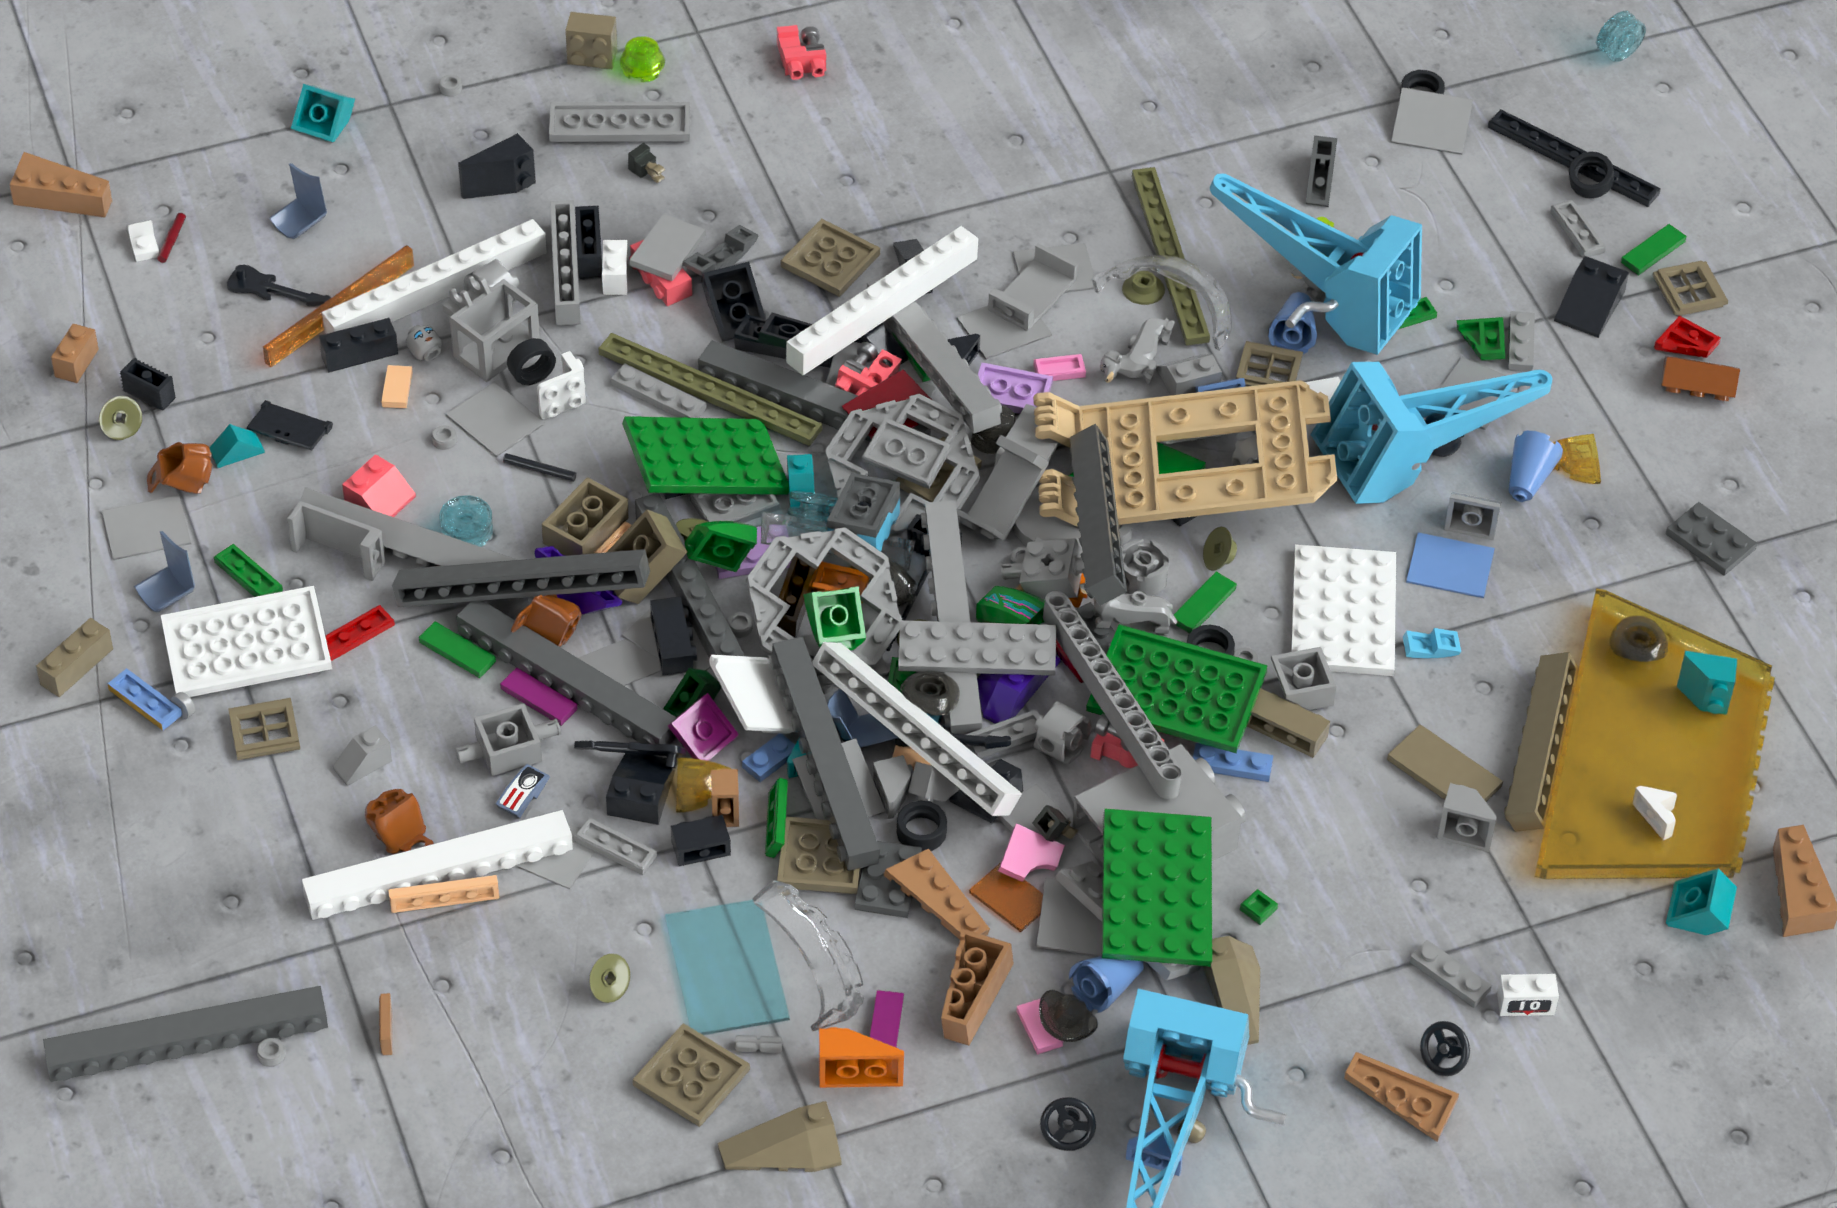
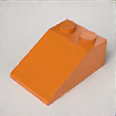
M829 1027L827 1029H819L820 1088L903 1086V1050L848 1028Z

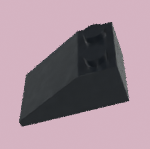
M518 133L458 163L460 190L463 199L517 193L536 183L534 150Z
M1584 256L1575 271L1554 321L1599 338L1625 293L1629 272Z
M749 262L702 274L701 284L722 342L734 339V334L746 314L766 319Z
M625 753L612 776L606 794L607 815L659 825L676 768L665 767L667 759L665 757Z

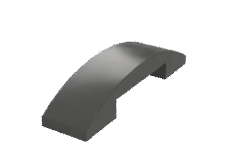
M738 225L725 234L723 243L704 255L698 252L684 260L682 265L701 276L705 272L733 266L754 245L758 239V234Z

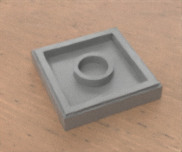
M1037 783L1022 792L1021 797L1009 816H998L1011 832L1014 826L1018 824L1039 834L1041 833L1032 822L1046 805L1059 809L1066 819L1069 820L1068 815Z

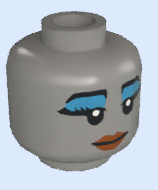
M416 325L409 330L406 346L416 359L431 361L441 353L442 340L431 326Z

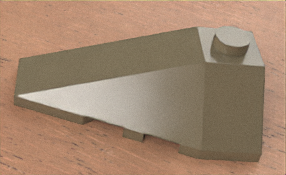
M1230 936L1212 939L1211 966L1202 967L1215 1003L1219 1008L1248 1014L1250 1036L1248 1045L1258 1043L1260 965L1254 949L1251 945Z
M826 1101L799 1107L718 1143L724 1167L728 1170H760L762 1167L778 1168V1171H788V1168L805 1169V1172H816L842 1165L835 1127Z

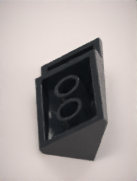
M771 312L767 320L746 314L734 334L735 349L786 359V342L812 324ZM833 356L818 366L830 368Z

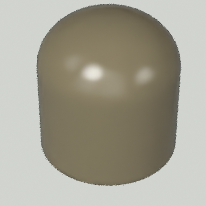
M1184 1118L1183 1121L1180 1123V1125H1179V1127H1178V1129H1177V1131H1178L1177 1133H1178V1134H1179L1180 1131H1181V1128H1182V1125H1183V1123H1184L1185 1118ZM1197 1119L1188 1138V1141L1191 1143L1200 1142L1206 1134L1205 1125Z

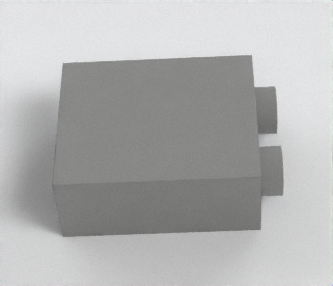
M1180 744L1169 750L1182 769L1180 791L1177 797L1173 799L1160 797L1137 765L1076 795L1072 827L1079 830L1077 835L1103 866V812L1105 808L1212 817V861L1238 848L1240 825L1246 819L1244 809L1240 801L1233 794L1224 796L1217 788L1213 770L1208 762L1203 758L1194 760L1184 746Z

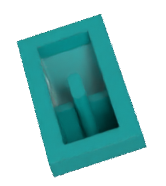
M229 424L209 447L217 468L265 453L255 432Z

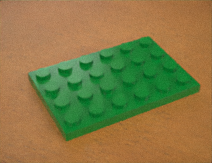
M624 416L622 425L648 493L788 495L789 482L766 426L758 419Z
M1119 624L1106 656L1155 730L1237 753L1266 676L1268 665ZM1091 694L1086 705V711L1098 715L1105 714Z
M1104 809L1102 958L1211 966L1212 817Z

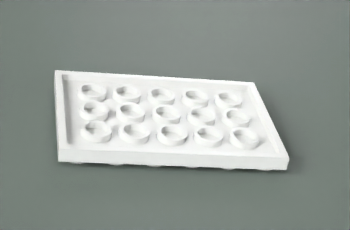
M1295 544L1291 652L1321 647L1331 672L1394 676L1396 552Z
M314 586L161 615L176 694L183 692L189 697L332 669Z

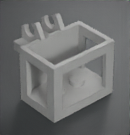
M470 276L467 278L468 291L462 290L459 292L461 296H458L455 288L449 291L450 300L443 304V312L450 316L453 357L484 381L488 382L507 368V358L519 343L532 338L540 339L538 305L505 279L490 288L485 278L481 277L475 282L474 276ZM511 296L526 306L514 316ZM527 318L528 328L521 324V322Z

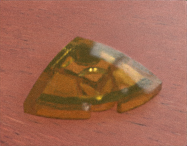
M1594 434L1573 436L1557 441L1563 448L1562 457L1554 467L1557 471L1562 467L1566 473L1570 474V479L1589 484L1601 483L1599 457Z
M678 758L676 813L690 812L707 806L708 799L712 798L711 770L731 768L706 760Z

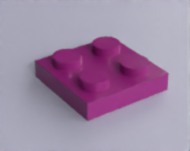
M708 693L667 725L699 767L703 766L739 735Z

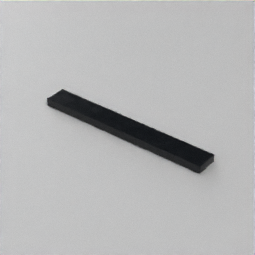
M1502 109L1488 122L1489 129L1570 168V164L1575 157L1587 152ZM1594 165L1585 166L1578 172L1598 183L1603 181L1606 175L1604 169ZM1613 165L1614 181L1611 187L1612 190L1646 207H1649L1659 196L1661 188Z

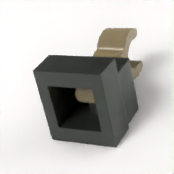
M642 143L628 153V169L640 178L649 174L656 183L665 179L661 174L665 171V168L660 164H656V156L650 152L648 145Z
M1048 805L1042 809L1032 822L1042 836L1051 842L1057 839L1060 834L1073 839L1079 831L1070 826L1071 821L1066 819L1059 809Z

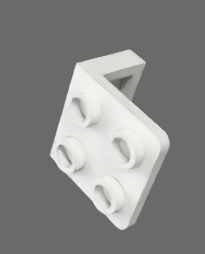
M570 351L561 354L563 374L542 382L537 386L539 415L543 420L555 417L562 412L577 408L586 403L584 368L580 359H575Z

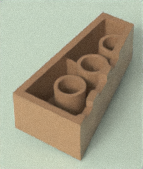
M23 152L10 183L13 204L18 206L106 217L112 203L108 180Z
M1804 824L1779 828L1773 845L1776 876L1778 878L1777 890L1778 896H1780L1783 937L1834 929L1837 921V902Z
M961 929L959 947H957L955 954L956 960L954 969L951 972V982L947 990L941 1020L944 1038L969 1046L1014 962L1011 943Z

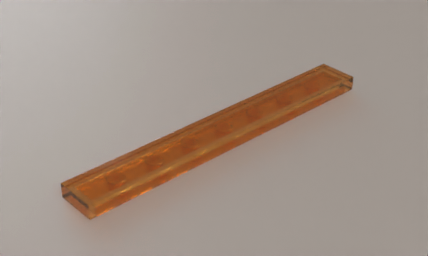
M408 245L404 246L264 345L265 364L273 367L324 330L323 311L394 281L414 266L413 249Z

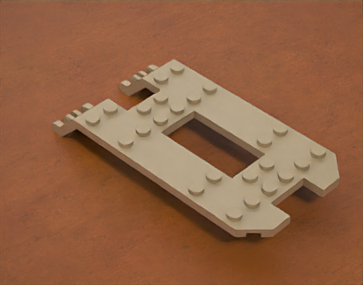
M1302 380L1085 406L1075 405L1050 392L1037 393L1033 396L1034 405L1037 406L1034 409L1035 424L1038 425L1035 428L1036 438H1050L1071 448L1070 437L1093 424H1096L1107 438L1119 525L1314 503L1337 481L1335 454L1309 457L1306 425L1331 422L1328 396L1322 392L1317 393L1313 391ZM1256 431L1259 463L1159 474L1157 442ZM1054 469L1045 470L1038 481L1041 483L1038 487L1039 501L1044 503L1039 507L1040 515L1042 517L1055 516L1077 526L1079 517L1075 510L1077 507V501L1074 497L1076 489L1072 477Z

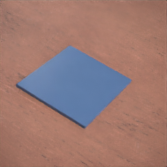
M1418 533L1406 582L1484 598L1495 548Z

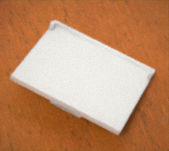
M726 655L710 656V666L745 730L781 734L794 732L791 724L792 713L791 711H786L783 699L785 694L783 690L778 689L776 675L778 674L776 669H771L769 658Z

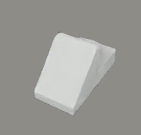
M152 221L127 225L126 228L136 262L157 258L159 250L153 232Z
M1638 786L1635 789L1632 804L1663 841L1672 837L1676 820L1671 811L1674 809L1677 794Z

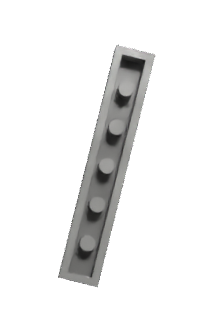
M574 200L550 201L556 325L581 324Z

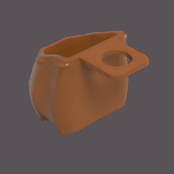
M177 442L166 449L160 450L157 454L156 463L147 475L148 492L152 493L157 485L162 483L185 492L201 494L204 484H208L212 471L209 446L203 443ZM156 471V478L154 483L152 484V477L154 472Z
M557 595L535 596L531 604L518 614L511 632L514 633L524 625L561 647L567 643L576 630V626L581 619V609L575 603L558 598Z
M403 789L385 791L377 799L370 801L366 805V822L374 831L376 837L385 844L388 853L395 854L399 851H410L411 847L419 842L425 843L423 847L434 844L431 839L423 836L426 832V826L424 825L419 803L412 793L407 794Z

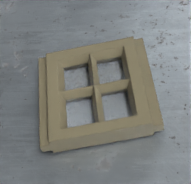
M1701 260L1658 269V271L1653 272V277L1674 315H1687L1720 308L1728 304L1727 297L1706 261L1703 262Z
M1246 341L1236 379L1244 378L1246 387L1296 381L1303 352Z
M291 698L228 708L237 760L300 749Z

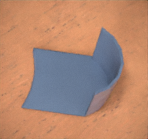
M291 163L289 167L297 198L269 219L283 235L295 239L325 218L327 209L319 176L307 174Z
M160 531L168 566L134 586L144 603L154 612H160L192 593L195 587L187 550L176 545L163 531Z
M839 688L829 698L828 708L835 727L844 742L856 739L859 747L862 748L899 738L870 713L859 716L848 695Z

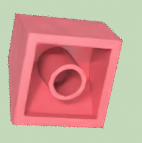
M376 454L342 484L345 501L392 517L397 515L416 497L415 492L397 468Z

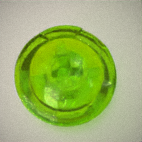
M645 36L629 40L620 57V66L624 75L628 79L630 77L639 78L641 82L657 79L659 72L664 68L666 62L658 43L654 39Z

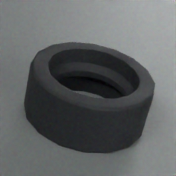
M1428 70L1411 71L1402 79L1400 96L1402 87L1411 89L1418 86L1429 88L1438 94H1444L1445 83L1434 72Z
M1593 151L1585 152L1575 157L1569 168L1571 188L1576 194L1584 198L1592 199L1603 196L1613 186L1614 170L1612 162L1602 153ZM1590 165L1601 167L1605 170L1606 174L1603 181L1593 185L1580 182L1577 175L1580 169Z
M538 338L528 339L519 343L507 358V367L510 373L522 385H533L541 382L552 373L556 364V357L545 341ZM541 355L539 360L533 365L522 369L529 359Z
M1202 625L1193 629L1187 637L1186 643L1198 645L1203 642H1213L1222 646L1225 649V654L1234 655L1235 642L1233 636L1220 626Z
M919 800L905 805L897 817L896 833L899 841L903 845L922 847V851L927 849L933 851L940 847L946 839L947 817L945 812L939 805L930 801ZM927 818L934 821L938 827L931 834L919 835L910 832L906 828V824L913 819Z

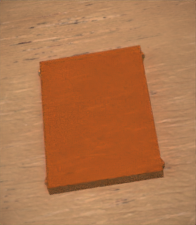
M1000 862L970 888L969 893L1016 930L1022 932L1041 915L1043 893L1026 880L1021 882L999 872Z

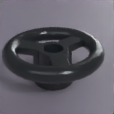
M1439 1021L1433 1023L1424 1031L1420 1042V1052L1424 1063L1431 1071L1441 1076H1453L1462 1071L1467 1065L1470 1057V1044L1465 1032L1458 1025L1448 1021ZM1442 1029L1449 1030L1456 1036L1445 1037ZM1434 1034L1438 1045L1437 1053L1432 1059L1429 1054L1428 1045L1431 1036ZM1461 1056L1455 1066L1450 1068L1440 1067L1444 1059Z
M1063 1097L1052 1101L1044 1109L1040 1119V1128L1044 1138L1050 1145L1060 1150L1074 1151L1083 1148L1091 1141L1096 1131V1119L1093 1111L1086 1103L1076 1098ZM1065 1106H1073L1080 1109L1085 1114L1088 1122L1080 1121V1114L1076 1109L1066 1108ZM1057 1110L1059 1114V1129L1052 1135L1048 1123L1052 1112ZM1071 1120L1073 1124L1066 1125L1064 1121ZM1074 1130L1086 1131L1085 1135L1078 1141H1061L1067 1133H1071Z

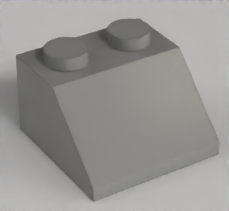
M1200 354L1156 366V370L1170 396L1196 393V386L1221 382L1222 371L1214 356L1210 354Z
M1452 492L1444 530L1494 540L1502 502Z
M1321 647L1271 656V661L1286 699L1307 710L1334 705L1336 684Z
M1450 783L1443 806L1437 839L1489 852L1497 816L1476 789Z

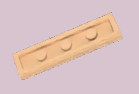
M497 875L388 889L391 913L499 898Z

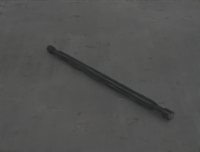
M927 569L924 570L901 616L902 621L906 620L929 574ZM898 633L896 634L890 645L887 647V651L891 650L892 644L896 640Z

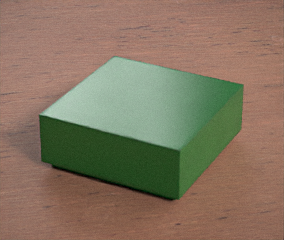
M1259 889L1240 904V911L1259 925L1278 909V903Z

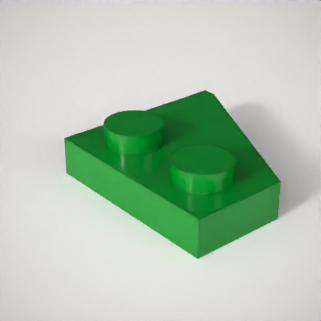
M1503 317L1457 320V330L1481 361L1506 359Z

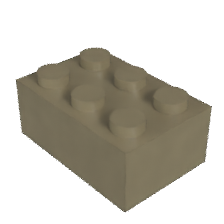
M587 477L542 523L543 544L548 547L553 546L559 553L566 556L594 554L629 519L628 499Z
M647 509L607 551L619 552L645 549L650 568V574L645 587L614 590L617 597L639 604L687 553L669 519Z

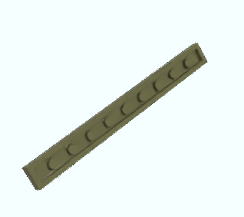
M1156 168L1132 170V179L1185 344L1187 346L1209 343L1210 334Z
M610 333L598 348L599 355L622 365L626 363L681 391L741 417L758 419L767 428L808 446L814 442L822 431V423L614 333Z

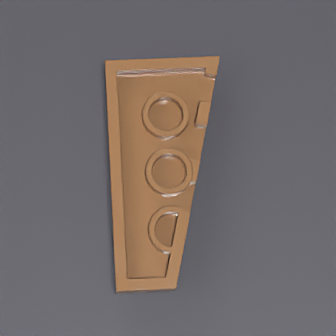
M929 849L885 869L884 876L888 880H894L901 886V891L908 897L912 895L917 899L927 913L936 915L941 920L940 924L959 940L961 929L985 936L988 935L990 931L988 925Z
M1355 1052L1344 1077L1351 1084L1436 1142H1438L1459 1097V1094L1358 1052Z

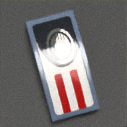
M529 764L525 765L506 787L496 805L510 814L521 818L532 798H538L550 776Z

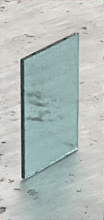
M761 898L665 914L688 1021L692 1029L702 1035L790 1020Z

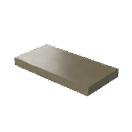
M1421 724L1399 743L1387 757L1389 762L1444 800L1446 799L1450 783L1476 789L1485 802L1503 785V781Z

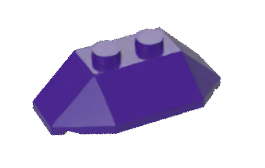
M553 546L536 548L534 552L535 558L566 556L559 553ZM613 590L557 594L558 598L578 605L581 609V615L618 607L623 602Z
M1057 656L1055 661V668L1061 662V659ZM981 673L977 677L983 718L996 724L1015 717L1049 675Z

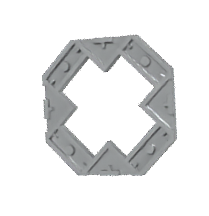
M921 394L909 396L910 399L899 402L893 400L878 404L876 408L864 411L862 409L851 411L825 450L839 498L851 473L869 476L867 470L850 461L873 427L878 429L884 417L902 425L909 418L947 437L944 442L951 444L952 449L944 462L956 468L933 502L956 500V508L960 510L980 480L962 415ZM910 492L900 508V514L895 524L891 525L889 535L907 531L908 525L916 514L921 515V513H925V503L929 501Z
M838 528L828 532L803 533L792 537H775L746 578L760 648L766 653L772 654L773 643L794 639V637L777 626L790 605L769 592L787 565L796 556L814 569H817L830 550L872 579L861 594L860 600L876 610L879 615L866 632V640L855 650H851V652L869 667L873 668L900 630V620L902 621L901 614L899 615L894 582L891 580L888 556L847 528ZM807 647L811 661H813L817 653ZM814 667L817 676L824 675Z

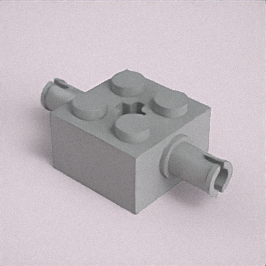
M1076 538L1028 542L1023 562L1003 563L1001 575L1004 580L1020 578V584L1025 592L1043 600L1052 591L1062 592L1068 598L1077 597L1083 573L1082 569L1084 568V563L1081 559V553L1083 552Z
M523 703L474 717L477 742L456 747L455 752L460 764L482 757L485 759L491 775L494 776L522 768L527 764L532 765L542 762L540 740L561 735V729L557 719L534 725Z

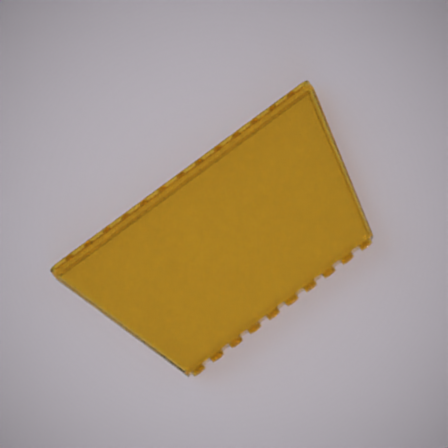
M1596 588L1534 877L1544 880L1688 878L1717 868L1728 878H1733L1735 873L1740 874L1743 858L1738 857L1739 852H1744L1747 837L1742 836L1743 831H1748L1750 816H1746V811L1751 812L1754 796L1749 795L1750 791H1755L1758 777L1753 775V771H1758L1761 756L1756 754L1757 750L1762 751L1765 737L1760 735V731H1765L1768 716L1763 714L1764 711H1769L1772 696H1768L1767 692H1772L1775 677L1770 676L1772 665L1607 590ZM1685 651L1737 658L1735 685L1727 715L1700 711L1677 688ZM1645 786L1677 794L1674 809L1671 811L1676 820L1672 837L1663 841L1632 804L1636 787Z

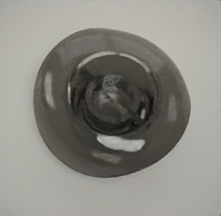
M1635 615L1622 619L1614 627L1610 635L1609 644L1612 651L1617 656L1626 659L1649 662L1664 658L1668 652V640L1664 631L1655 621L1645 616Z
M923 671L914 673L907 677L900 686L902 694L908 701L931 715H945L951 712L959 701L960 690L958 684L953 678L941 672Z
M1048 990L1042 995L1039 1002L1040 1021L1044 1029L1051 1036L1064 1042H1076L1088 1038L1096 1031L1098 1021L1087 1010L1084 1001H1080L1075 995H1065L1056 990Z

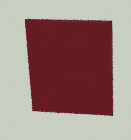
M902 369L842 405V408L849 415L854 410L862 409L864 411L876 408L878 404L893 400L896 402L910 399L909 396L921 394L929 399L931 398ZM907 418L903 425L913 429L919 423ZM873 427L869 432L868 436L871 439L876 433L877 428Z

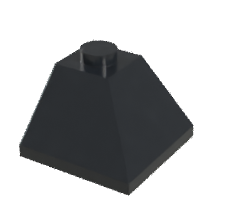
M1002 759L987 764L1021 793L1024 791L1020 768ZM961 789L949 798L951 803L989 823H992L998 817L989 814Z

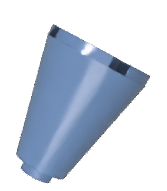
M1302 292L1291 294L1272 321L1268 337L1273 346L1301 351L1305 354L1308 352V349L1316 344L1317 330L1313 311L1306 312L1293 328H1289L1286 325L1287 319L1298 306L1311 301L1307 294Z
M1527 430L1523 431L1520 436L1519 433L1516 435L1509 483V493L1516 501L1525 502L1531 500L1562 457V446L1557 441L1555 444L1549 441L1550 436L1547 434Z
M1102 955L1079 961L1071 967L1069 972V979L1073 977L1074 986L1071 987L1072 992L1084 1008L1089 1011L1095 1009L1098 1010L1097 1013H1101L1108 1009L1143 971L1144 963L1143 961L1102 958Z

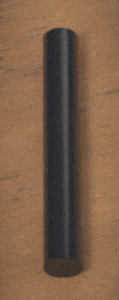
M508 453L503 458V463L573 482L576 479L577 473L574 471Z

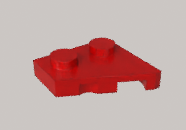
M1679 315L1656 340L1654 349L1707 358L1720 344L1721 337Z

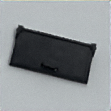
M265 400L261 404L260 411L248 424L247 430L274 438L276 442L285 445L292 444L312 451L321 438L331 431L333 422L323 421Z

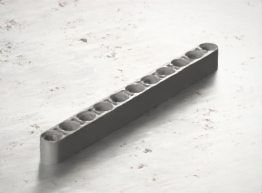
M1059 591L1048 593L1045 597L1043 619L1046 625H1056V640L1155 792L1165 799L1177 797L1182 778L1181 767L1069 598Z

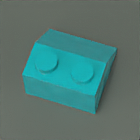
M303 84L291 129L335 142L350 120L355 98L314 85Z
M1685 651L1677 688L1700 711L1727 715L1735 685L1737 658Z
M1719 868L1675 881L1666 924L1669 927L1706 936L1729 929L1737 886Z

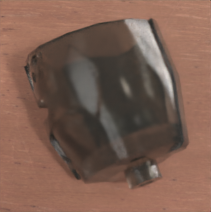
M1001 405V424L972 433L971 445L986 454H996L1000 448L996 444L1000 435L1006 437L1016 422L1014 412L1005 405Z
M888 557L891 580L894 582L897 596V606L902 608L907 602L912 604L916 599L914 594L918 584L907 572L906 568Z

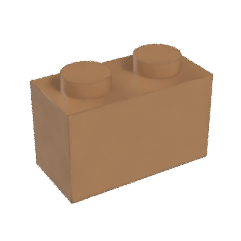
M74 323L71 325L51 356L56 378L78 383L99 350L95 329Z
M723 768L711 770L712 816L723 815L726 827H739L738 769Z

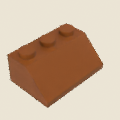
M1665 356L1661 386H1665L1667 392L1680 394L1681 389L1690 390L1691 396L1705 397V393L1715 394L1714 399L1729 401L1730 397H1736L1740 368Z

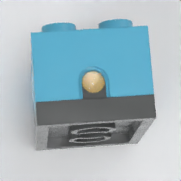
M851 473L827 519V532L838 528H847L881 552L883 542L887 540L890 534L891 525L895 524L900 514V482Z

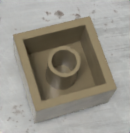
M570 12L565 30L567 64L613 69L618 51L616 17Z

